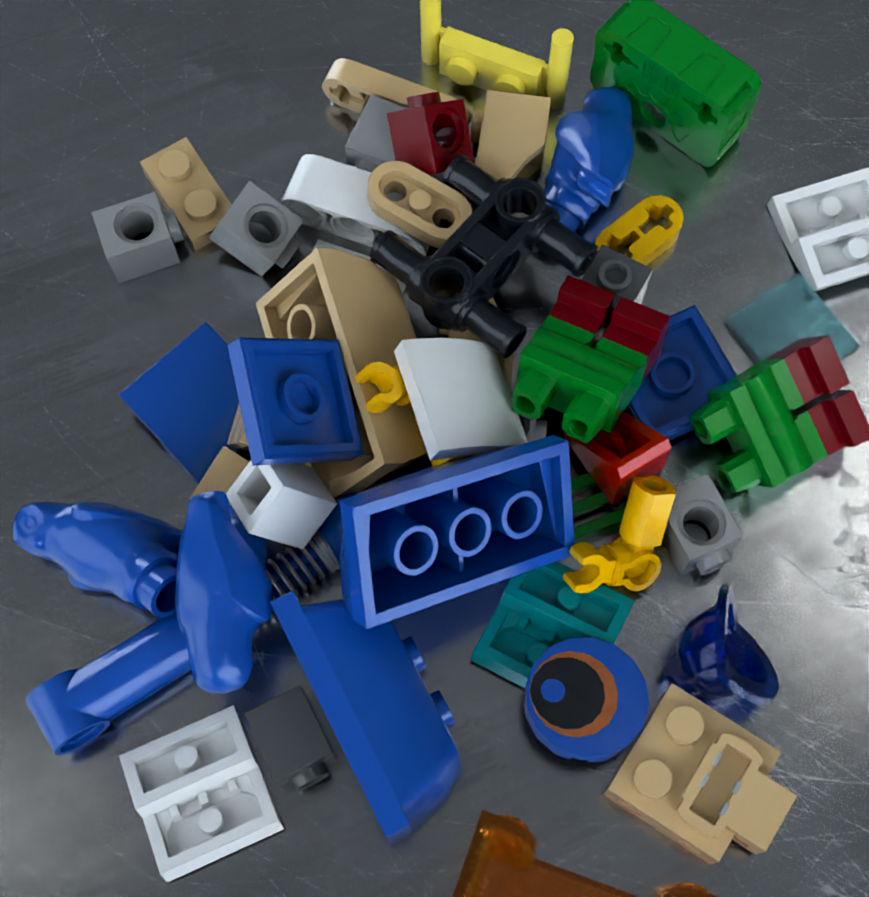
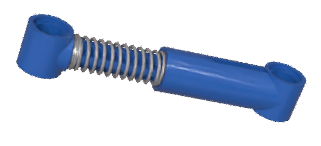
M352 492L337 499L335 508L303 549L294 547L295 549L292 550L286 547V555L283 556L281 553H277L276 561L268 558L266 575L272 586L273 600L291 591L298 596L297 589L299 587L307 590V582L310 581L312 584H316L315 577L319 575L325 579L324 572L334 573L336 569L340 568L342 518L339 500L355 496L360 492ZM176 613L160 618L82 668L67 670L51 677L28 694L25 702L55 755L68 754L90 743L109 727L110 721L191 670L186 637L181 635Z

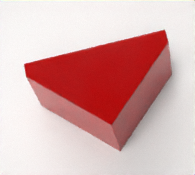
M624 411L619 415L618 422L611 434L600 430L587 444L568 436L564 430L562 431L565 439L569 441L570 447L611 505L629 495L635 476L656 475L660 477L672 449L667 437Z

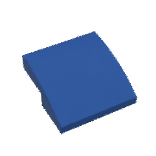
M206 321L118 394L122 402L156 436L164 449L197 484L200 483L223 446L238 455L243 451L242 449L227 445L239 404L228 344Z

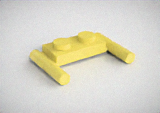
M420 0L421 58L425 64L436 65L439 63L440 74L449 77L460 85H472L486 91L493 90L550 97V109L556 110L563 107L574 40L573 33L570 30L560 28L553 32L549 64H546L545 60L449 26L447 28L442 27L441 0Z

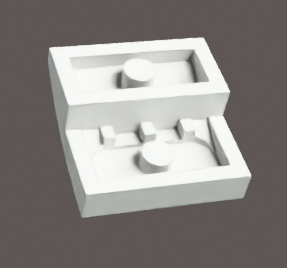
M869 167L771 197L766 205L773 222L796 267L814 292L869 275Z
M418 338L402 340L394 350V354L430 461L472 454L479 455L528 443L520 418L511 408L512 396L494 348L484 342L459 338Z
M234 705L119 755L135 810L143 818L159 873L167 883L284 830L271 793Z

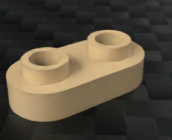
M388 161L377 166L369 176L367 200L372 211L380 218L432 247L440 248L472 214V207L463 194L408 163ZM391 192H398L404 198L400 201H391L386 195ZM437 219H446L452 226L449 228H439L433 222Z

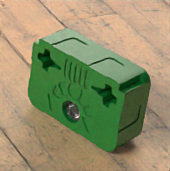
M627 0L597 31L594 59L590 71L592 86L595 89L616 86L626 92L631 98L632 117L686 153L687 156L697 163L707 167L713 166L747 129L761 89V80L756 71L652 0Z

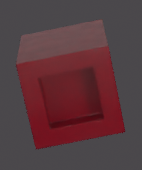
M439 91L407 97L409 109L387 113L396 161L408 163L428 175L445 172L453 159L461 154L467 156L475 164L463 98L441 102Z

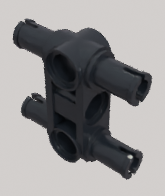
M461 154L449 164L442 180L444 184L460 192L469 202L477 206L476 210L433 255L424 256L400 239L395 232L388 230L374 243L369 257L371 262L378 264L406 285V292L409 298L422 307L424 316L431 325L439 329H452L460 332L469 330L498 351L503 358H507L523 341L527 333V327L515 321L490 303L489 300L532 253L542 251L568 269L572 275L580 277L594 261L598 253V246L588 242L559 222L560 215L557 213V209L546 202L545 193L536 182L527 178L506 179L503 177L498 180L471 162L467 156ZM524 213L529 216L518 218L511 216L510 214ZM445 289L458 292L456 296L449 298L436 295V293Z

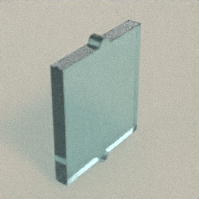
M800 272L770 291L760 290L754 301L727 316L725 321L758 363L794 341L805 337L829 335L840 360L855 352L859 347V344L816 291L812 290Z

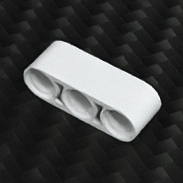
M306 154L301 157L280 203L304 220L303 225L369 247H373L374 243L384 232L391 230L400 239L426 256L430 245L380 218L370 208L367 200L368 179L372 172L319 155ZM391 192L386 195L391 201H400L404 198L398 192ZM437 219L433 223L438 227L441 219Z

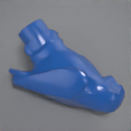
M616 86L593 90L585 96L582 111L567 113L560 119L556 127L555 136L557 144L550 171L545 178L544 193L546 202L557 209V213L560 215L559 222L574 232L577 228H584L590 215L596 212L600 205L604 207L609 206L612 194L621 188L630 171L634 157V139L631 130V98L626 92Z
M221 491L201 493L189 500L179 544L176 568L175 605L181 635L186 637L193 680L199 688L210 693H228L243 688L249 679L253 667L252 638L259 624L269 621L273 614V608L270 603L273 601L272 586L266 575V547L268 539L247 532L232 505H229L227 495Z
M49 501L32 502L24 505L15 515L13 521L14 542L34 556L57 563L68 573V579L74 587L114 594L124 602H130L142 610H149L160 618L176 613V568L182 530L158 518L102 502H78L75 504Z

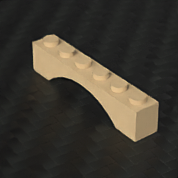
M487 90L484 111L474 110L472 119L471 143H479L477 157H474L475 164L498 180L503 177L506 179L527 178L533 180L539 175L542 170L551 98ZM469 202L472 207L473 213L476 210L477 206ZM492 297L489 300V302L497 307L494 298ZM439 329V334L448 335V338L484 342L469 330L460 332L452 329ZM495 350L510 391L516 350L507 358H503Z

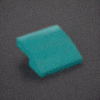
M557 561L511 577L503 591L499 605L473 650L470 660L525 689L532 665L548 647L568 638L594 637L614 644L635 600L603 584L589 593L580 594L574 592L562 578L565 572H574L575 570Z

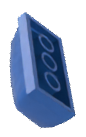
M555 435L432 466L362 491L355 496L339 500L342 518L340 551L342 598L353 620L365 629L381 625L572 556L569 551L570 547L575 544L569 441Z
M291 591L271 601L272 608L390 846L412 836L445 806L462 775V765L458 749L447 728L455 724L454 717L439 690L429 694L419 674L427 669L415 642L411 636L401 640L392 621L365 629L353 620L345 607L343 599L300 605L295 593Z

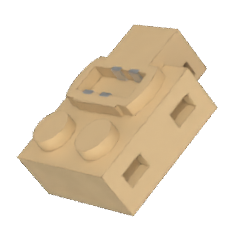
M673 683L663 693L603 795L709 865L721 860L731 840L755 855L766 852L797 797L796 794L768 777L781 751Z

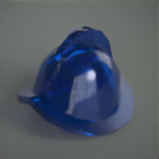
M721 584L717 604L689 621L679 634L676 647L677 656L664 668V674L669 684H690L694 693L700 692L716 698L739 696L756 705H770L779 691L777 674L768 656L756 640L737 622L736 601L732 586Z

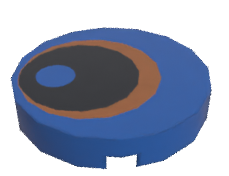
M594 637L568 638L548 647L532 665L524 689L525 717L536 738L555 755L569 760L575 758L578 760H588L587 762H603L624 752L643 729L649 709L647 683L635 661L616 645Z

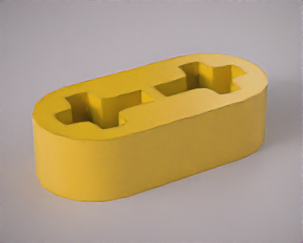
M663 195L649 196L636 204L597 236L595 245L598 246L597 251L602 244L615 251H620L631 243L627 257L647 266L669 249L678 239L684 219L683 211L679 204L670 197ZM649 217L655 221L661 218H665L668 221L665 229L657 225L646 234L643 233L647 227Z

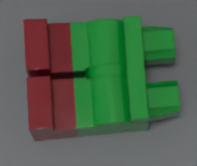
M568 275L559 289L557 302L543 325L536 330L530 343H527L520 353L517 382L513 391L511 406L513 412L533 420L540 418L547 406L564 413L561 428L568 436L586 444L600 430L611 434L618 422L619 415L626 409L660 357L670 316L624 297H621L612 312L615 298L614 293Z
M829 335L800 338L736 375L724 385H718L705 392L709 402L691 414L689 421L696 436L703 444H713L724 437L729 442L733 454L713 464V472L722 490L737 493L754 486L775 488L788 481L789 477L807 470L814 463L845 447H856L869 440V424L854 390H839L850 384Z

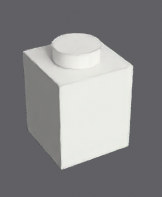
M250 460L226 493L230 504L249 534L300 549L307 545L337 505L315 470L302 463L252 466V461Z

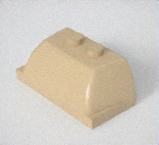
M317 247L255 304L265 338L339 340L364 455L351 461L303 463L315 470L336 501L352 492H361L386 474L401 469L428 453L415 421L413 409L408 406L396 405L395 402L383 413L375 414L368 412L365 404L376 394H379L380 391L376 385L370 382L356 383L355 376L371 362L380 361L389 364L391 367L398 365L394 350L399 343L406 339H417L399 283L394 276L368 259L334 248Z

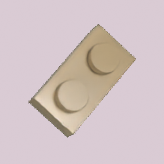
M187 137L145 158L140 161L144 174L167 209L174 210L180 229L193 249L197 251L213 242L208 237L232 204Z

